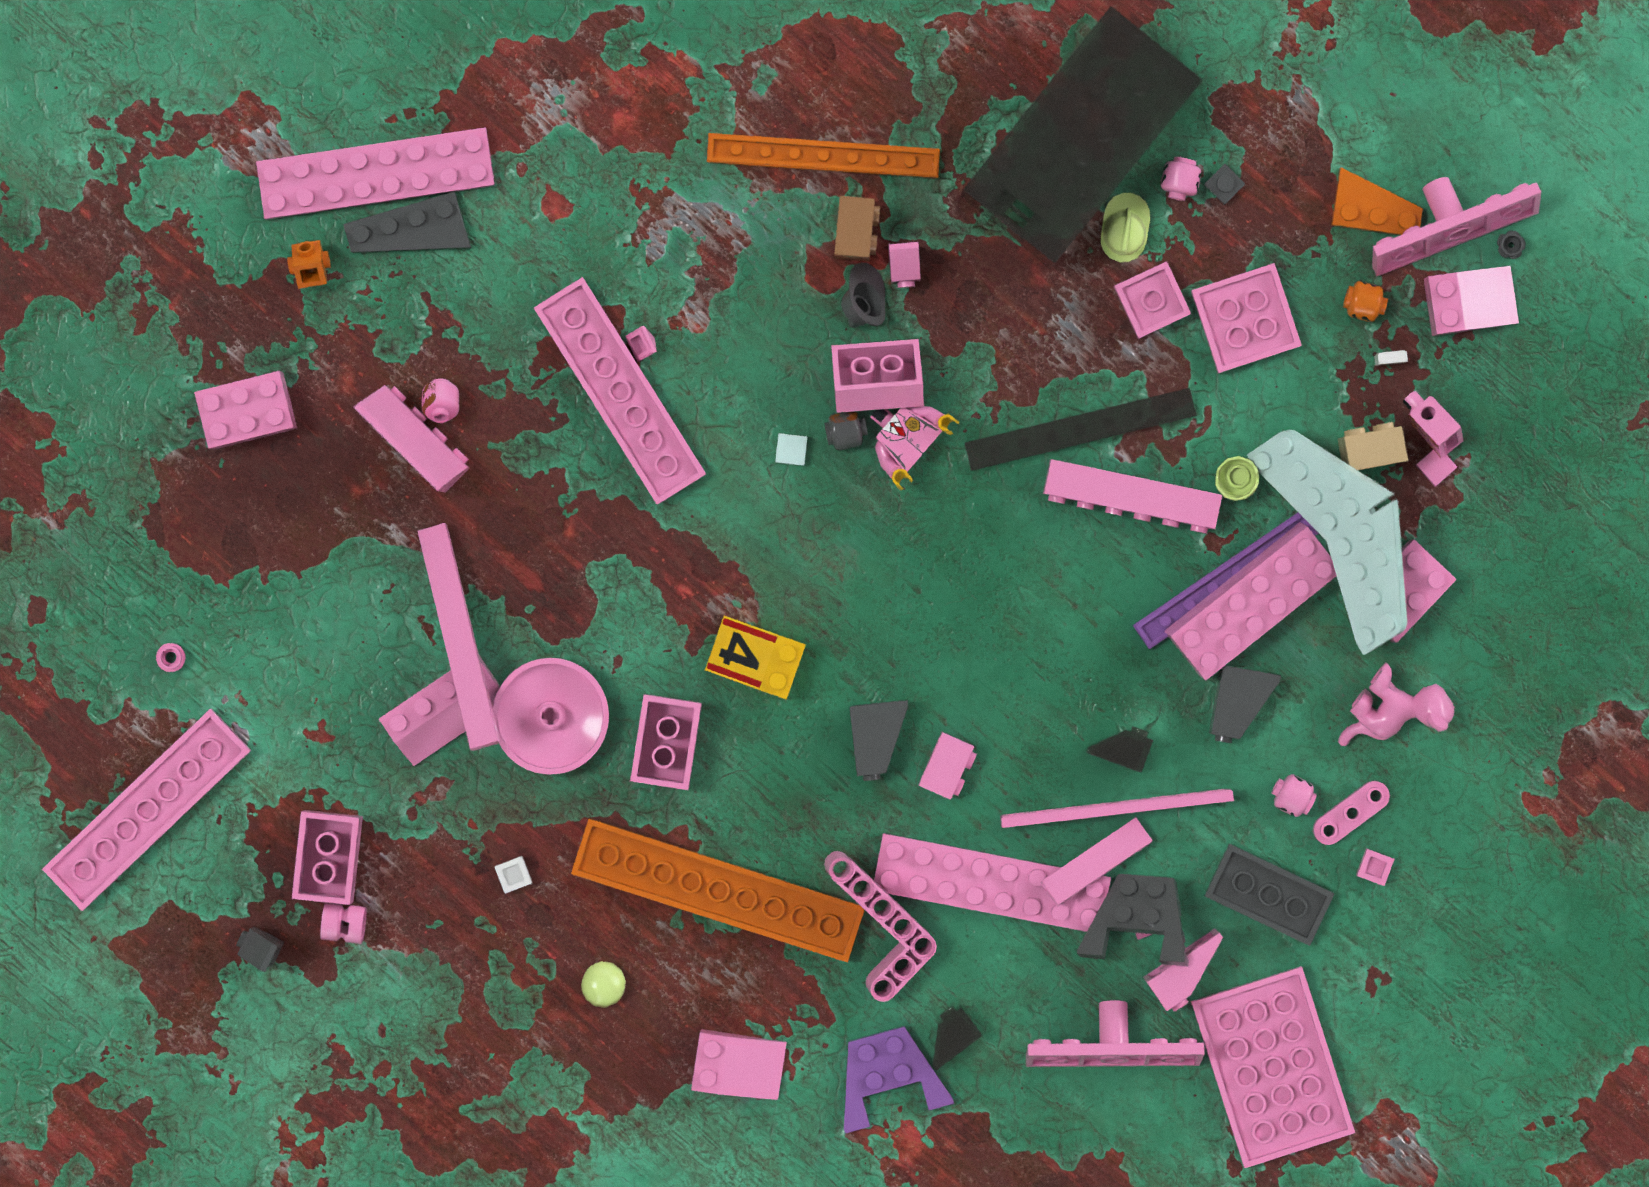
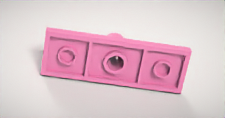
M1448 177L1431 181L1423 187L1422 191L1436 222L1421 228L1419 226L1411 227L1404 231L1403 235L1395 238L1386 237L1379 240L1373 246L1372 267L1376 276L1383 275L1539 214L1541 190L1537 182L1531 185L1527 183L1521 184L1508 194L1503 196L1501 194L1493 195L1487 198L1485 203L1463 210Z
M1118 1000L1103 1001L1099 1003L1100 1044H1080V1040L1077 1039L1063 1040V1044H1051V1040L1047 1039L1034 1040L1033 1044H1028L1026 1067L1200 1066L1204 1057V1043H1197V1039L1193 1038L1180 1039L1179 1043H1168L1167 1039H1151L1150 1043H1129L1128 1003Z

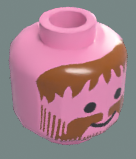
M435 379L424 386L422 390V413L426 418L436 423H444L457 416L459 412V390L456 385L446 379Z

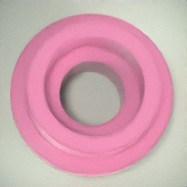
M175 643L164 644L156 654L158 666L166 672L178 671L183 667L186 660L184 650ZM169 652H173L176 655L174 663H169L166 659Z

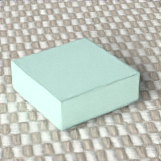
M779 433L775 463L804 466L807 437Z

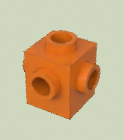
M305 241L292 244V257H287L290 274L295 275L298 289L327 284L326 268H331L329 252L322 249L321 241Z

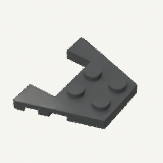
M1118 874L1084 936L1077 954L1083 958L1105 959L1110 931L1164 935L1159 961L1164 965L1188 967L1189 962L1185 951L1184 943L1186 942L1184 932L1182 931L1180 917L1182 915L1176 880L1169 877Z

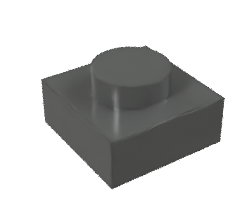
M1226 164L1204 184L1223 205L1245 185Z

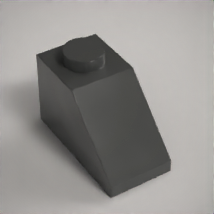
M253 926L248 932L245 930L242 932L236 946L240 947L237 955L257 969L266 972L273 967L285 941Z

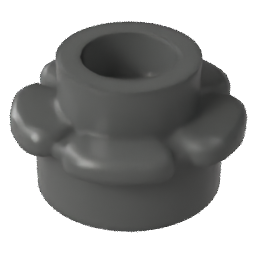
M1508 231L1506 234H1501L1497 240L1498 252L1504 258L1516 259L1522 255V250L1525 249V240L1516 231ZM1510 242L1514 244L1512 248L1508 246Z

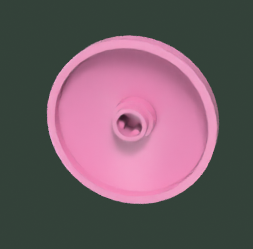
M541 658L521 665L503 681L493 704V715L500 739L499 745L516 764L535 773L561 774L580 767L598 751L607 733L609 709L601 686L586 669L565 659Z

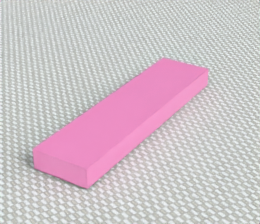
M1134 818L1042 880L1041 884L1058 907L1151 844L1153 840L1138 819Z

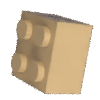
M1393 422L1372 426L1373 431L1365 433V427L1344 431L1345 437L1337 439L1341 460L1356 470L1408 461L1402 426L1394 427Z

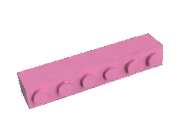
M1053 459L1049 461L1043 494L1049 495L1048 501L1065 504L1066 499L1077 501L1076 507L1090 510L1094 509V505L1106 507L1105 513L1122 516L1123 511L1134 513L1133 519L1150 522L1151 517L1163 519L1162 525L1179 528L1180 523L1191 525V531L1207 534L1208 529L1216 528L1222 499L1221 494Z

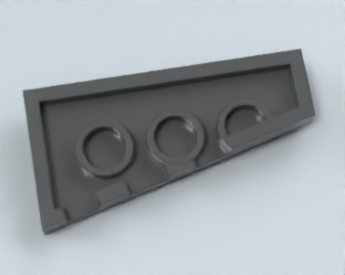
M455 192L343 224L352 253L472 248Z

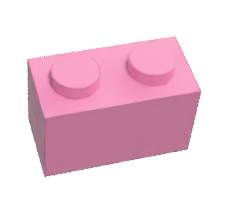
M941 732L918 785L950 800L953 794L959 796L965 780L961 779L962 773L965 768L971 769L977 755L972 752L974 746Z

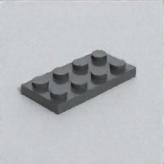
M1228 843L1204 896L1310 946L1335 893Z

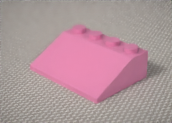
M384 385L354 407L437 491L446 493L469 469L465 464L469 459L458 448L452 451L445 444L448 438L436 427L431 430L424 423L427 420L424 414L416 407L411 410L403 402L406 397L395 386L390 389Z

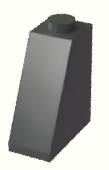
M1226 665L1222 667L1219 673L1209 733L1215 735V740L1232 743L1233 738L1240 739L1279 684L1281 675Z
M907 700L849 706L857 776H863V781L881 779L880 774L887 772L908 708Z

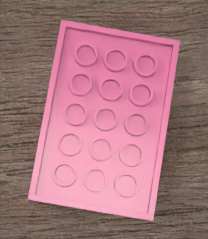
M1302 966L1191 1001L1244 1168L1355 1133Z

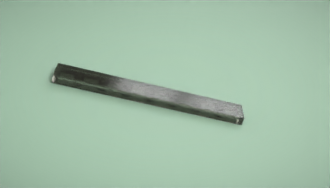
M1186 388L965 442L964 445L970 470L974 471L1195 417L1197 414L1191 390Z

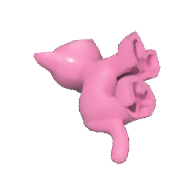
M1385 662L1374 675L1369 689L1374 694L1383 699L1378 709H1374L1372 707V694L1364 689L1353 702V708L1350 710L1359 722L1348 726L1341 733L1338 742L1340 746H1347L1351 739L1358 734L1368 735L1377 740H1387L1397 734L1404 723L1411 718H1417L1424 725L1437 731L1447 730L1448 724L1453 719L1454 705L1445 690L1437 684L1424 687L1414 697L1399 690L1391 682L1392 670Z

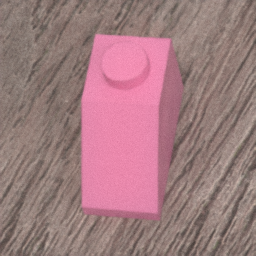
M918 242L889 244L891 284L897 283L898 288L915 287V281L921 280Z

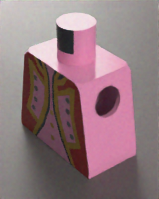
M1413 391L1403 400L1404 405L1411 411L1409 413L1411 425L1440 458L1450 453L1463 442L1461 426L1432 396L1424 400L1416 391Z

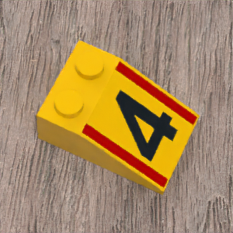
M724 616L705 670L787 700L806 644Z

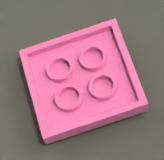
M1275 263L1191 290L1218 373L1302 346Z

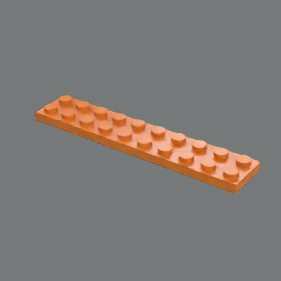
M591 818L588 819L571 872L572 875L847 963L865 910L859 904Z

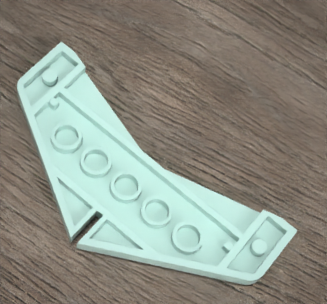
M1295 430L1282 431L1247 454L1248 458L1258 468L1259 473L1327 541L1355 641L1362 654L1370 653L1402 633L1407 626L1398 499L1390 502L1378 511L1374 509V507L1394 494Z

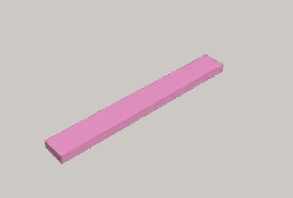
M446 523L419 530L417 532L469 747L472 751L498 744L500 739L448 526Z
M1227 788L1004 814L1000 816L1001 827L1007 828L1234 801L1233 791Z

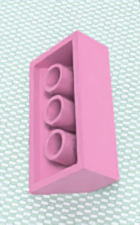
M480 657L493 711L494 700L500 685ZM451 670L379 718V721L394 743L413 766L466 731Z

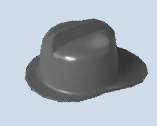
M861 262L854 265L850 272L849 289L841 300L842 310L848 318L849 326L852 328L867 324L878 326L885 320L884 282L880 273L869 263Z

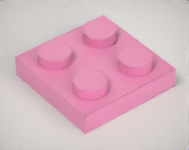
M1167 261L1114 286L1138 339L1191 315Z

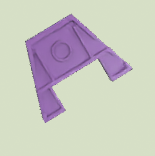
M905 1026L848 1041L844 1116L845 1133L870 1127L863 1097L919 1081L922 1084L929 1110L954 1104L952 1096Z

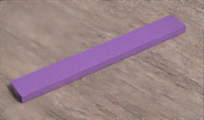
M1297 512L1132 626L1147 648L1151 649L1168 637L1164 632L1167 628L1299 522L1308 526L1315 536L1319 533Z

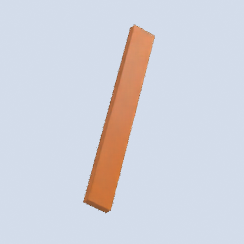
M717 133L708 134L707 163L938 179L940 149Z

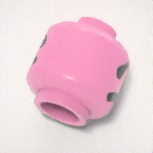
M1174 157L1173 161H1168L1165 164L1161 188L1169 192L1168 198L1185 201L1186 196L1197 194L1202 171L1196 166V161Z
M1294 774L1288 775L1284 780L1279 778L1271 794L1275 795V807L1293 817H1299L1302 813L1307 815L1317 794L1313 793L1314 787L1311 783Z

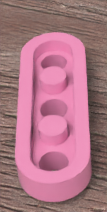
M1378 781L1365 783L1315 821L1313 825L1314 837L1325 845L1337 843L1387 805L1390 798L1388 788ZM1374 790L1380 793V798L1377 801H1372L1370 798V794ZM1349 808L1356 809L1357 815L1355 818H1348L1347 811ZM1327 825H1331L1334 829L1333 834L1330 836H1326L1323 832L1324 827Z

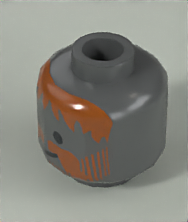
M856 411L833 413L829 416L828 422L824 423L828 445H833L838 451L861 446L863 443L862 436L868 435L865 418L859 419Z

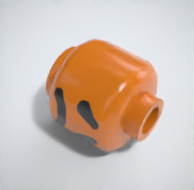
M1357 281L1353 286H1348L1343 308L1347 309V314L1352 318L1373 322L1378 314L1384 315L1388 298L1383 297L1384 292L1381 286Z

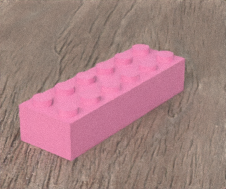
M1299 522L1164 632L1198 675L1206 681L1335 578L1337 575L1332 558L1308 526Z

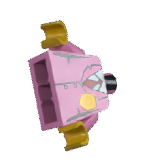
M929 406L900 408L895 415L888 409L876 410L870 418L883 428L876 436L878 441L875 445L880 466L892 478L896 487L899 490H903L900 485V481L903 478H908L910 482L913 481L908 473L910 468L942 431L948 435L953 434V432L948 430L949 423L955 422L959 424V421L953 416L943 414Z

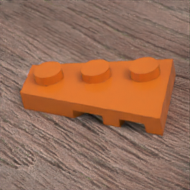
M1340 167L1331 226L1400 236L1411 227H1420L1423 208Z

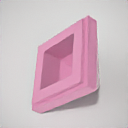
M645 326L625 336L637 362L657 352L655 337Z

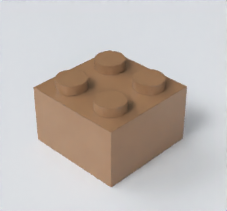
M840 196L834 259L869 262L870 255H876L877 236L872 235V226H878L880 206H874L875 199Z

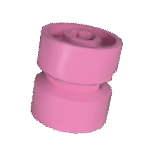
M325 902L321 920V940L338 941L341 937L346 943L362 944L367 908L350 905L347 909H344L342 904ZM344 921H345V922H348L349 925H348V926H343Z

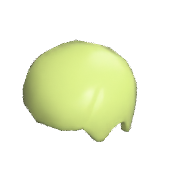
M1241 456L1227 458L1216 471L1215 485L1225 498L1234 501L1245 500L1253 495L1258 487V468L1248 458Z
M601 961L591 965L586 970L582 979L581 989L585 999L592 1005L607 1008L621 999L625 990L626 980L619 967L613 963Z

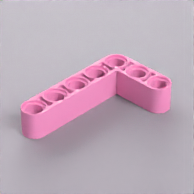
M840 851L832 852L826 857L824 863L825 870L830 877L899 941L868 974L865 982L866 988L874 999L880 1002L889 1001L934 955L937 948L936 941L918 921L849 856ZM837 862H846V868L842 872H833V867ZM863 880L867 882L863 891H854V885L858 881ZM879 900L887 901L885 909L882 911L874 910L876 902ZM907 919V925L904 929L895 930L894 927L898 920ZM927 938V944L924 948L915 949V943L919 939ZM901 959L907 960V965L904 969L895 970L897 961ZM881 980L887 981L885 989L882 991L874 990L877 982Z

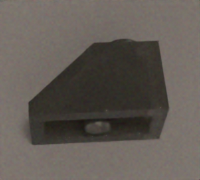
M1132 726L1131 731L1123 729L1087 746L1085 752L1142 773L1153 740L1147 738L1149 732Z
M952 1005L939 1015L941 1020L937 1022L932 1066L936 1071L982 1036L981 1031L961 1005L956 1009Z

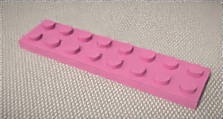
M486 127L256 161L265 220L495 186Z
M583 277L534 307V310L657 505L706 475Z
M209 709L42 870L81 911H84L252 750L213 709Z
M883 833L874 881L888 894L1087 932L1108 894L1111 877L1103 875L1057 907L1042 886L1041 881L1061 867Z

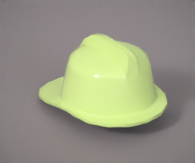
M1121 193L1113 197L1106 206L1101 230V246L1104 253L1115 261L1130 262L1138 258L1144 251L1150 224V210L1147 203L1140 196L1133 193Z

